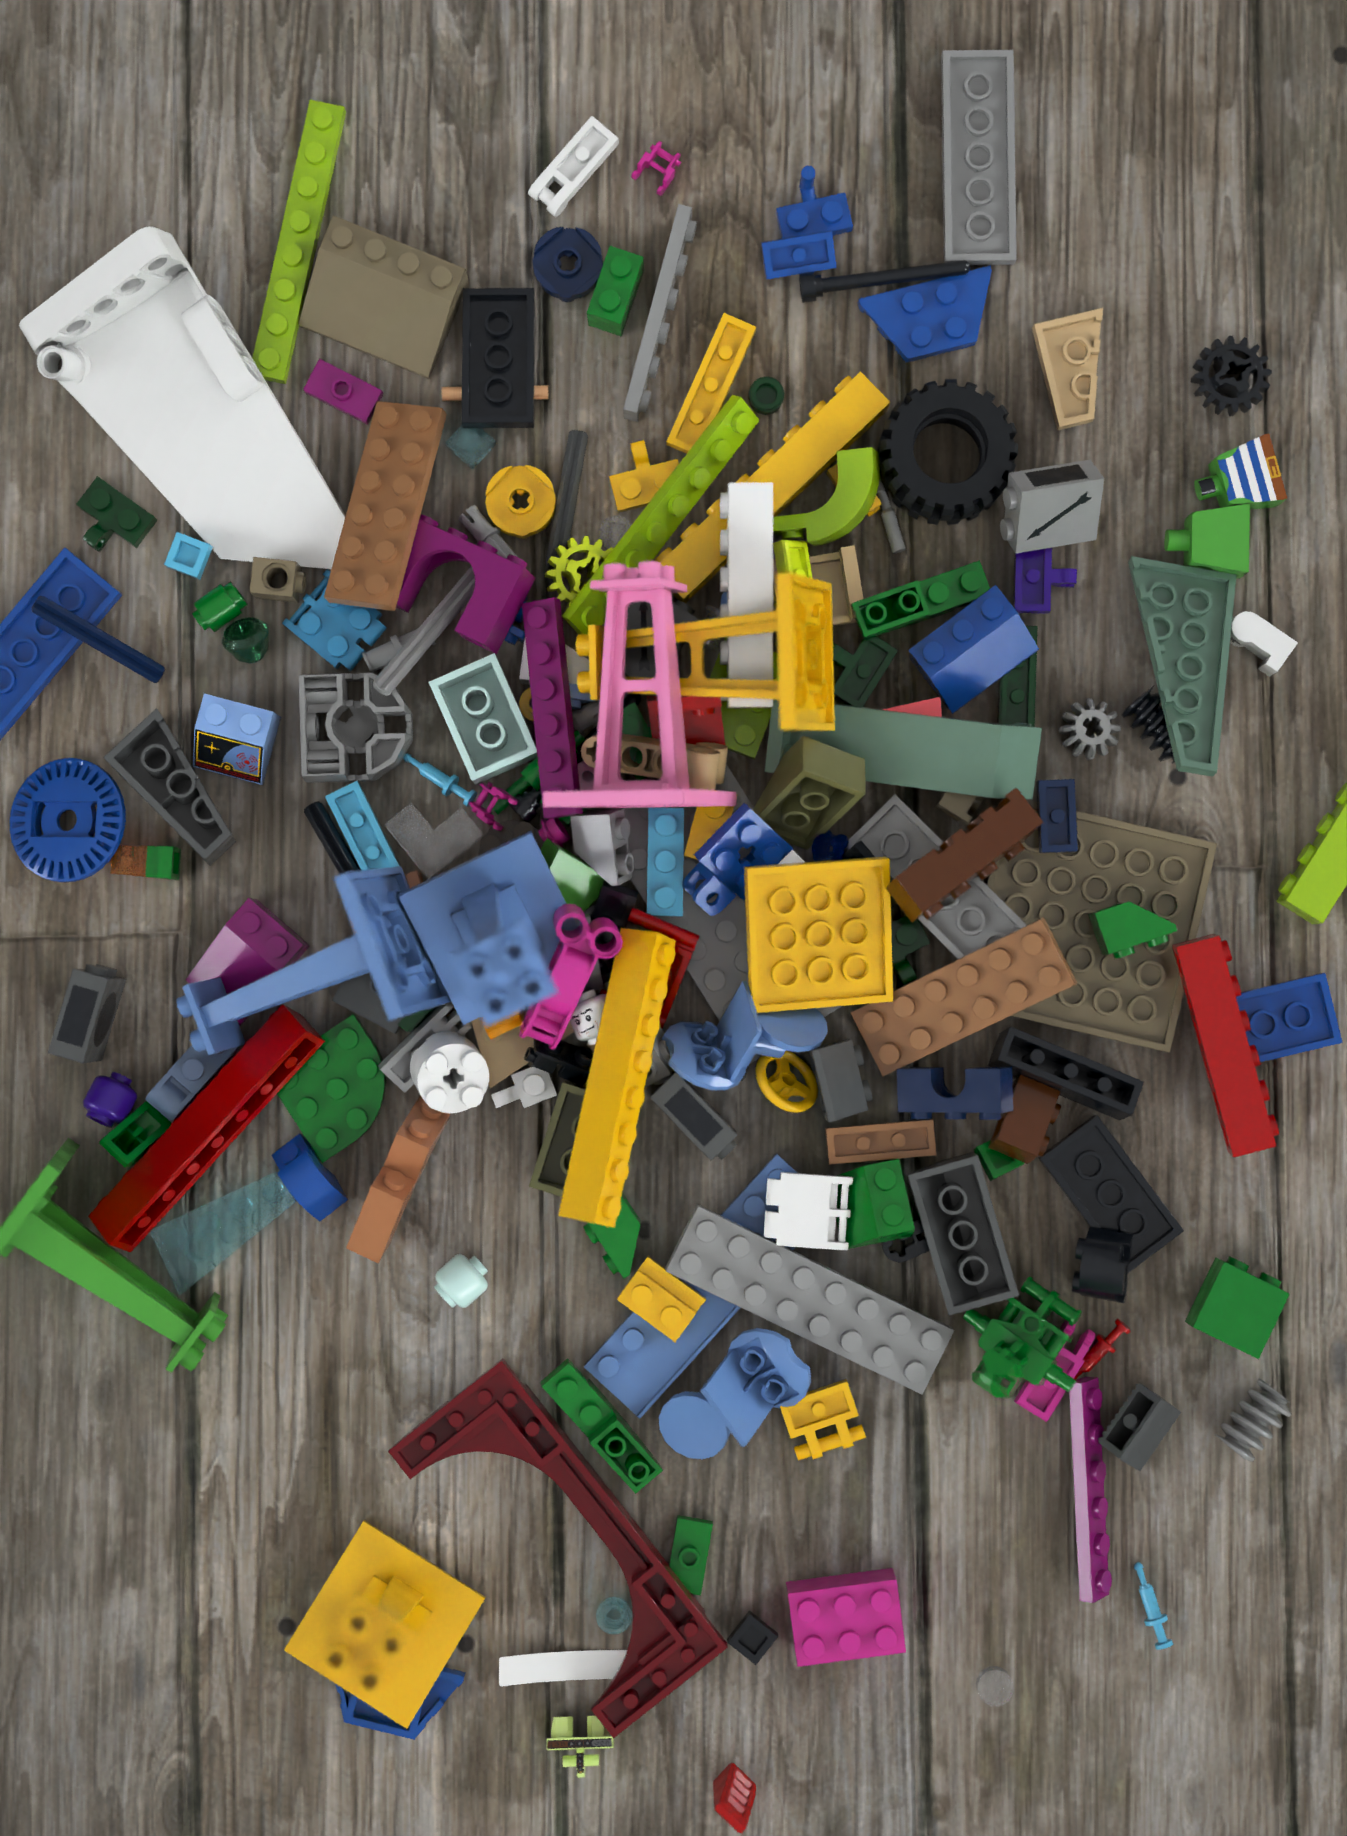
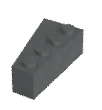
M157 708L104 756L109 765L209 866L236 842Z

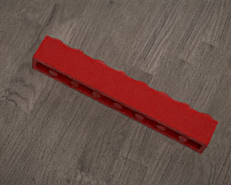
M284 1004L277 1011L273 1012L267 1022L252 1038L245 1042L243 1048L234 1058L222 1067L219 1074L195 1097V1100L171 1123L166 1132L147 1149L146 1153L132 1169L123 1175L120 1182L109 1194L99 1201L98 1206L88 1217L109 1245L132 1252L325 1042L303 1015Z

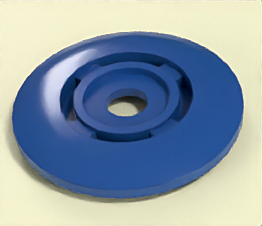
M64 758L41 766L22 784L11 808L10 835L19 859L34 874L55 882H76L94 875L111 860L121 843L126 823V810L122 793L110 774L92 762L76 758ZM67 810H73L77 816L76 825L73 829L64 831L60 827V816ZM40 818H41V828H42V831H43V833H44L43 835H41V830H40Z

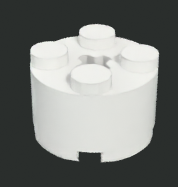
M439 1032L428 1037L427 1041L419 1049L415 1050L410 1062L412 1080L423 1100L430 1108L443 1113H459L478 1106L482 1102L483 1095L489 1084V1069L477 1047L469 1039L457 1032Z

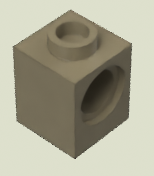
M253 557L249 592L256 599L298 603L299 593L304 594L306 589V573L302 572V567L296 561ZM281 572L287 573V583L281 588H272L273 577Z

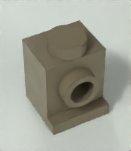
M943 792L935 808L965 826L973 818L967 814L968 810L975 812L984 797Z

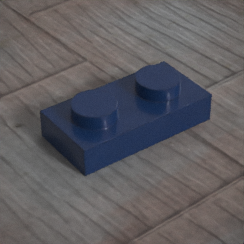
M1075 779L1038 780L1036 782L1037 812L1044 822L1038 827L1039 853L1077 852Z

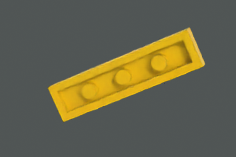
M723 313L666 441L667 446L687 454L719 413L756 332V326Z

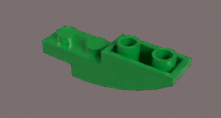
M979 560L919 582L916 580L851 603L850 606L862 637L867 638L952 612L958 607L975 601L987 592L990 586Z
M568 1358L540 1381L541 1387L588 1437L592 1447L635 1494L663 1471L661 1465L594 1383L590 1379L587 1380Z

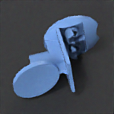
M742 981L717 1027L709 1021H706L704 1024L699 1022H679L668 1028L662 1040H665L670 1052L668 1065L680 1077L695 1086L705 1089L728 1090L739 1084L754 1055L781 1058L786 1050L794 1052L811 1051L821 1045L828 1033L825 1018L816 1008L757 1013L748 982Z
M761 1328L743 1331L731 1342L726 1357L700 1391L702 1393L690 1391L678 1393L663 1405L658 1417L659 1430L665 1442L675 1452L688 1458L706 1459L715 1456L726 1445L730 1431L739 1444L744 1447L773 1407L794 1406L806 1396L811 1384L810 1367L795 1355L790 1339L775 1331Z

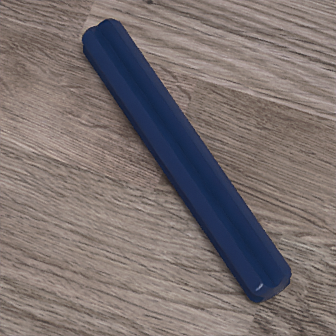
M39 596L33 604L32 612L151 682L158 683L165 672L164 666L50 599Z

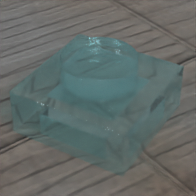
M462 425L445 442L446 446L472 470L496 445V441L482 428H463Z

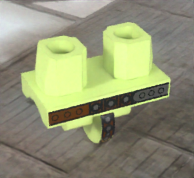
M587 1716V1737L574 1738L573 1717H553L551 1738L547 1739V1750L576 1749V1755L563 1756V1767H577V1778H585V1766H599V1754L585 1755V1749L614 1748V1738L610 1736V1733L596 1716Z

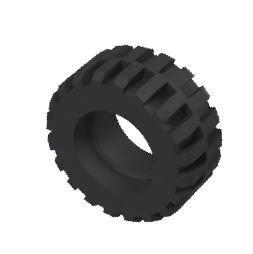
M946 379L941 386H937L936 381L925 383L922 390L913 389L906 394L904 401L896 404L888 420H886L877 449L879 452L880 473L883 475L882 484L886 492H892L894 495L892 501L898 508L904 505L910 510L908 515L915 519L920 515L928 518L927 523L938 525L939 521H947L948 525L959 524L960 520L964 518L968 521L979 516L981 511L984 509L988 510L995 503L1007 486L1008 474L1015 470L1016 464L1014 461L1018 455V443L1014 442V437L1017 434L1014 423L1007 422L1006 417L1009 412L1002 404L997 408L992 403L995 396L987 390L984 395L975 391L976 384L967 382L965 387L957 386L956 379ZM934 424H952L962 428L971 435L980 453L979 465L974 474L967 480L959 483H943L926 475L918 466L913 453L915 440L924 428Z

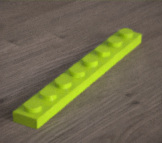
M315 100L309 101L252 357L262 376L268 381L282 384L287 383L299 328L298 323L306 297L345 121L346 110L343 106Z
M732 395L563 613L562 617L578 634H588V625L602 626L605 623L607 593L590 589V581L604 580L603 565L625 564L626 568H638L639 562L652 561L760 420L742 397Z

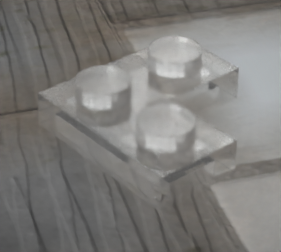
M412 802L384 824L386 829L428 880L437 876L485 836L462 807L435 829H433Z

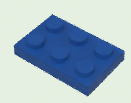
M1325 973L1241 992V996L1236 997L1239 1010H1245L1248 1015L1251 1031H1247L1246 1036L1249 1046L1255 1045L1260 1062L1343 1043Z

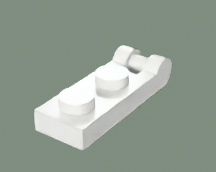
M591 116L534 181L528 191V195L535 201L541 200L546 204L547 211L554 217L559 216L572 197L618 146L619 138ZM554 181L562 187L557 194L549 189V186Z

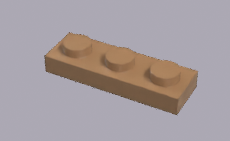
M933 1119L825 1128L829 1165L937 1155Z

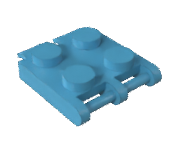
M326 569L323 573L325 578L310 595L306 593L302 598L304 603L289 620L285 618L282 624L336 669L342 664L352 671L362 659V652H366L358 645L360 641L363 640L372 647L387 628L379 621L382 614L377 609L329 603L324 598L331 571Z

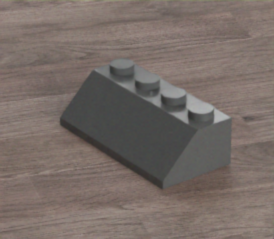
M973 1151L936 1162L907 1174L948 1315L1019 1296L978 1155Z

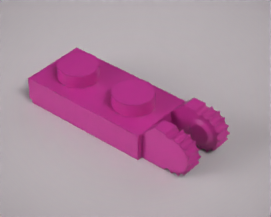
M1065 1320L1060 1329L1071 1336L1075 1330L1076 1323L1070 1326L1069 1322ZM1090 1329L1085 1330L1075 1345L1073 1353L1063 1346L1055 1358L1058 1362L1056 1365L1074 1379L1084 1363L1083 1358L1093 1343L1096 1334ZM1026 1380L1014 1401L1047 1422L1066 1391L1047 1380L1040 1386L1033 1385Z

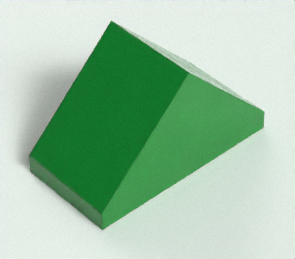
M146 1101L103 1137L99 1144L125 1168L133 1166L143 1157L147 1149L171 1126V1122Z

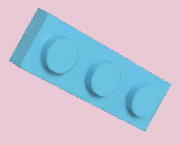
M358 781L325 796L361 870L400 866Z
M648 808L647 913L653 916L683 917L684 808Z

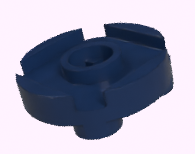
M563 226L549 230L539 239L534 249L533 269L536 281L547 294L559 298L563 302H572L575 299L586 296L596 287L603 266L601 248L597 240L589 232L577 227L575 229H564ZM565 256L567 259H570L574 256L577 259L574 263L575 269L571 271L560 269L562 266L560 258Z

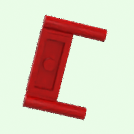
M633 907L628 921L676 940L674 948L675 958L671 964L667 981V995L663 1000L659 1018L660 1027L663 1029L700 935ZM602 989L600 994H607V991Z

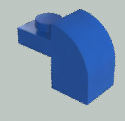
M300 1133L272 1154L280 1170L277 1174L296 1201L319 1222L348 1200L335 1175L319 1162L309 1142Z

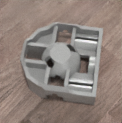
M371 672L299 675L301 775L305 782L375 781L400 765L413 741V717L410 708L397 688L388 696L380 694L373 687V682L378 675ZM364 681V699H360V701L348 700L347 682ZM350 708L353 716L346 723L340 721L339 718L342 713ZM319 713H327L325 727L327 736L331 741H319ZM405 716L406 733L384 734V717ZM349 753H366V774L350 775Z

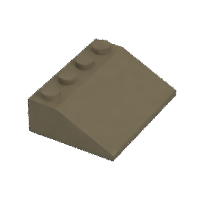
M333 215L319 247L298 325L316 334L430 379L462 302L463 288H467L469 285L468 275L463 267Z

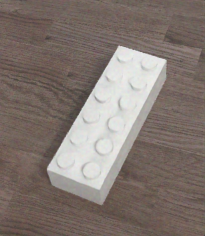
M728 483L727 492H721L720 519H727V530H721L720 555H727V567H721L720 592H727V604H721L720 618L773 611V483ZM773 632L727 637V641H721L720 665H727V678L721 679L773 680ZM721 697V701H727V708L773 707V699Z

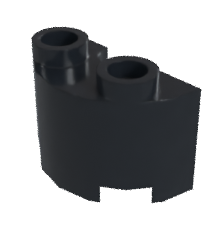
M1089 1227L1086 1239L1079 1238L1077 1242L1075 1259L1081 1260L1080 1271H1075L1072 1292L1080 1293L1082 1296L1124 1304L1127 1295V1274L1131 1258L1133 1234Z

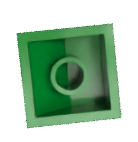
M899 1159L865 1165L837 1175L853 1177V1185H849L847 1209L851 1210V1217H848L846 1222L845 1242H849L848 1249L913 1236L915 1228ZM838 1184L837 1208H840L842 1184ZM836 1217V1223H837L838 1233H839V1218H840V1217Z

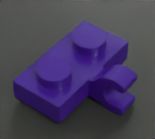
M1052 548L1015 553L1013 607L1018 613L1049 614L1051 611V585L1065 588L1074 587V584L1077 583V569H1052Z

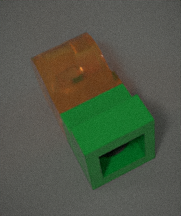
M119 845L116 853L111 858L110 874L179 880L181 849L173 846Z

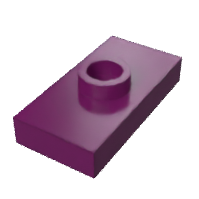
M321 359L318 360L303 389L306 394L367 425L374 414L377 401H380L384 394L381 389Z

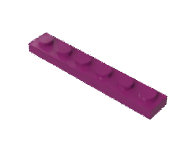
M555 597L522 603L542 806L543 792L580 791L561 600ZM543 807V816L546 819L583 814L582 808Z
M1085 1376L1076 1380L1074 1387L1069 1392L1079 1598L1081 1602L1094 1603L1109 1595L1112 1576L1110 1571H1108L1107 1557L1110 1549V1539L1106 1534V1516L1108 1513V1502L1104 1497L1106 1465L1103 1462L1102 1445L1098 1438L1103 1437L1102 1432H1104L1100 1417L1103 1396L1102 1391L1099 1389V1377Z

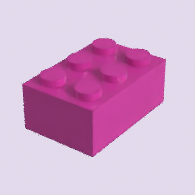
M893 1568L786 1582L797 1667L906 1653L897 1579Z

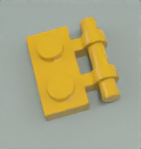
M847 1379L807 1392L806 1396L794 1406H780L790 1438L805 1435L807 1443L794 1447L798 1461L811 1456L813 1460L823 1457V1452L843 1446V1449L854 1446L853 1442L866 1438L862 1424L848 1428L845 1421L859 1416ZM836 1425L837 1433L817 1439L816 1430Z

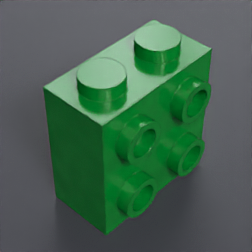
M1231 1256L1228 1257L1226 1262L1215 1257L1185 1322L1193 1328L1259 1359L1290 1293L1279 1288L1282 1281L1263 1272L1257 1278L1247 1273L1249 1265Z

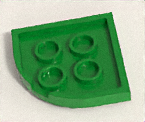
M356 1014L351 1015L322 1034L321 1037L325 1042L277 1093L322 1163L357 1141L369 1130L380 1113L384 1099L386 1075L378 1067L383 1060L378 1048Z

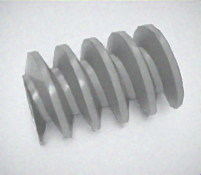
M1260 1378L1257 1380V1383L1262 1392L1250 1389L1248 1394L1253 1403L1241 1400L1239 1405L1244 1414L1241 1415L1232 1411L1230 1417L1235 1425L1231 1426L1222 1423L1221 1428L1226 1436L1216 1435L1242 1458L1251 1462L1255 1460V1457L1250 1448L1253 1447L1261 1451L1264 1449L1259 1437L1262 1436L1268 1439L1274 1437L1268 1426L1272 1425L1278 1428L1283 1426L1277 1415L1282 1414L1287 1417L1292 1415L1286 1405L1289 1401Z

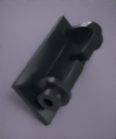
M534 1039V1048L528 1047L524 1060L529 1062V1066L551 1074L559 1064L562 1067L558 1071V1077L582 1086L584 1083L587 1084L594 1052L589 1048L578 1047L562 1039L556 1049L551 1050L549 1044Z

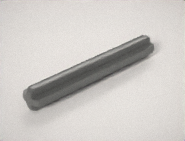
M571 430L568 435L545 562L546 566L550 569H554V567L547 562L551 556L559 558L555 550L559 545L568 549L567 541L571 535L588 442L587 433L579 430Z

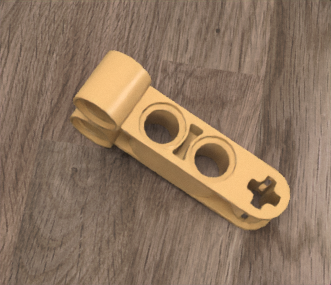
M597 734L586 739L581 748L583 761L592 768H595ZM622 734L620 772L660 779L663 774L661 740ZM698 742L696 745L685 743L689 788L715 790L716 784H723L728 746L710 742ZM631 747H636L641 751L643 756L642 763L638 764L631 759L629 754Z

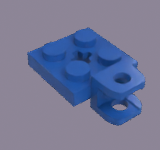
M744 802L694 854L699 863L685 877L682 887L693 897L694 902L710 916H714L720 913L737 895L743 901L745 900L744 867L778 864L794 849ZM742 847L745 849L751 847L750 853L746 857L739 859L741 855L738 851ZM704 879V881L698 886V888L695 889L696 883L699 880ZM717 893L715 901L711 903L706 902Z

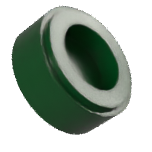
M761 377L755 380L749 389L748 398L750 406L754 411L762 415H770L778 411L784 400V389L781 383L772 377Z

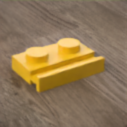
M647 1256L619 1294L617 1300L672 1341L676 1342L699 1308L704 1304L706 1297L680 1278L666 1272L665 1267L650 1256Z

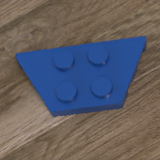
M991 265L970 270L966 275L939 278L860 298L857 304L862 313L865 312L878 326L877 330L883 337L894 344L895 350L906 363L975 346L992 272Z
M444 1667L407 1729L336 1684L337 1692H339L341 1698L340 1707L345 1723L414 1740L425 1728L432 1716H435L453 1691L463 1683L466 1672Z

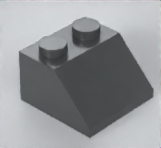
M846 1039L821 1045L808 1051L812 1070L816 1077L824 1119L828 1122H833L867 1111V1102L872 1101V1094L868 1080L861 1081L858 1067L864 1066L860 1046H853L852 1040Z

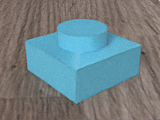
M176 532L164 565L200 580L213 547L208 543Z

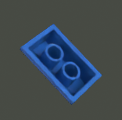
M995 585L908 651L912 663L949 711L954 714L1036 653L1039 648L1018 612L997 585Z

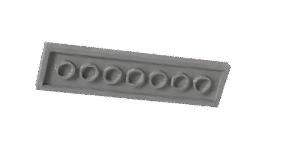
M698 1204L665 1267L666 1272L922 1395L954 1333L952 1327L785 1246H776L775 1241L765 1238Z

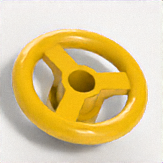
M787 1050L781 1058L759 1057L755 1068L756 1080L760 1090L772 1104L784 1111L793 1113L804 1112L814 1105L818 1096L816 1077L803 1059ZM776 1060V1072L767 1079V1065L770 1061ZM789 1063L799 1070L807 1086L797 1081L795 1075L790 1071ZM791 1096H801L804 1098V1100L799 1102H792L788 1099Z

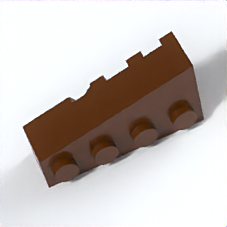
M1016 787L1005 796L995 809L992 806L989 807L966 827V831L961 828L939 846V850L933 849L896 876L886 889L912 923L922 915L928 920L944 908L941 902L947 897L951 896L955 901L972 888L968 882L977 876L983 881L999 868L996 862L1005 857L1009 862L1026 848L1022 843L1044 822Z

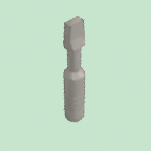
M880 476L877 494L882 503L883 511L881 516L892 553L896 554L905 551L906 548L895 511L890 506Z

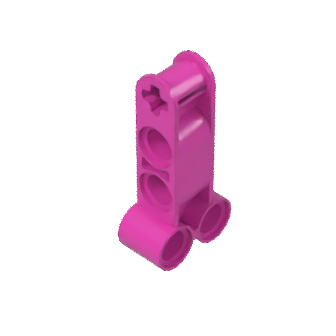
M570 903L557 908L553 915V925L560 941L547 970L558 993L529 1006L519 1032V1037L525 1038L529 1036L549 1044L551 1050H555L598 958L607 959L614 957L621 950L623 943L618 927L612 920L601 917L588 924L582 909ZM574 917L580 920L579 926L574 930L567 931L561 928L562 923L567 918ZM604 931L613 933V938L607 944L595 942V938L599 933Z

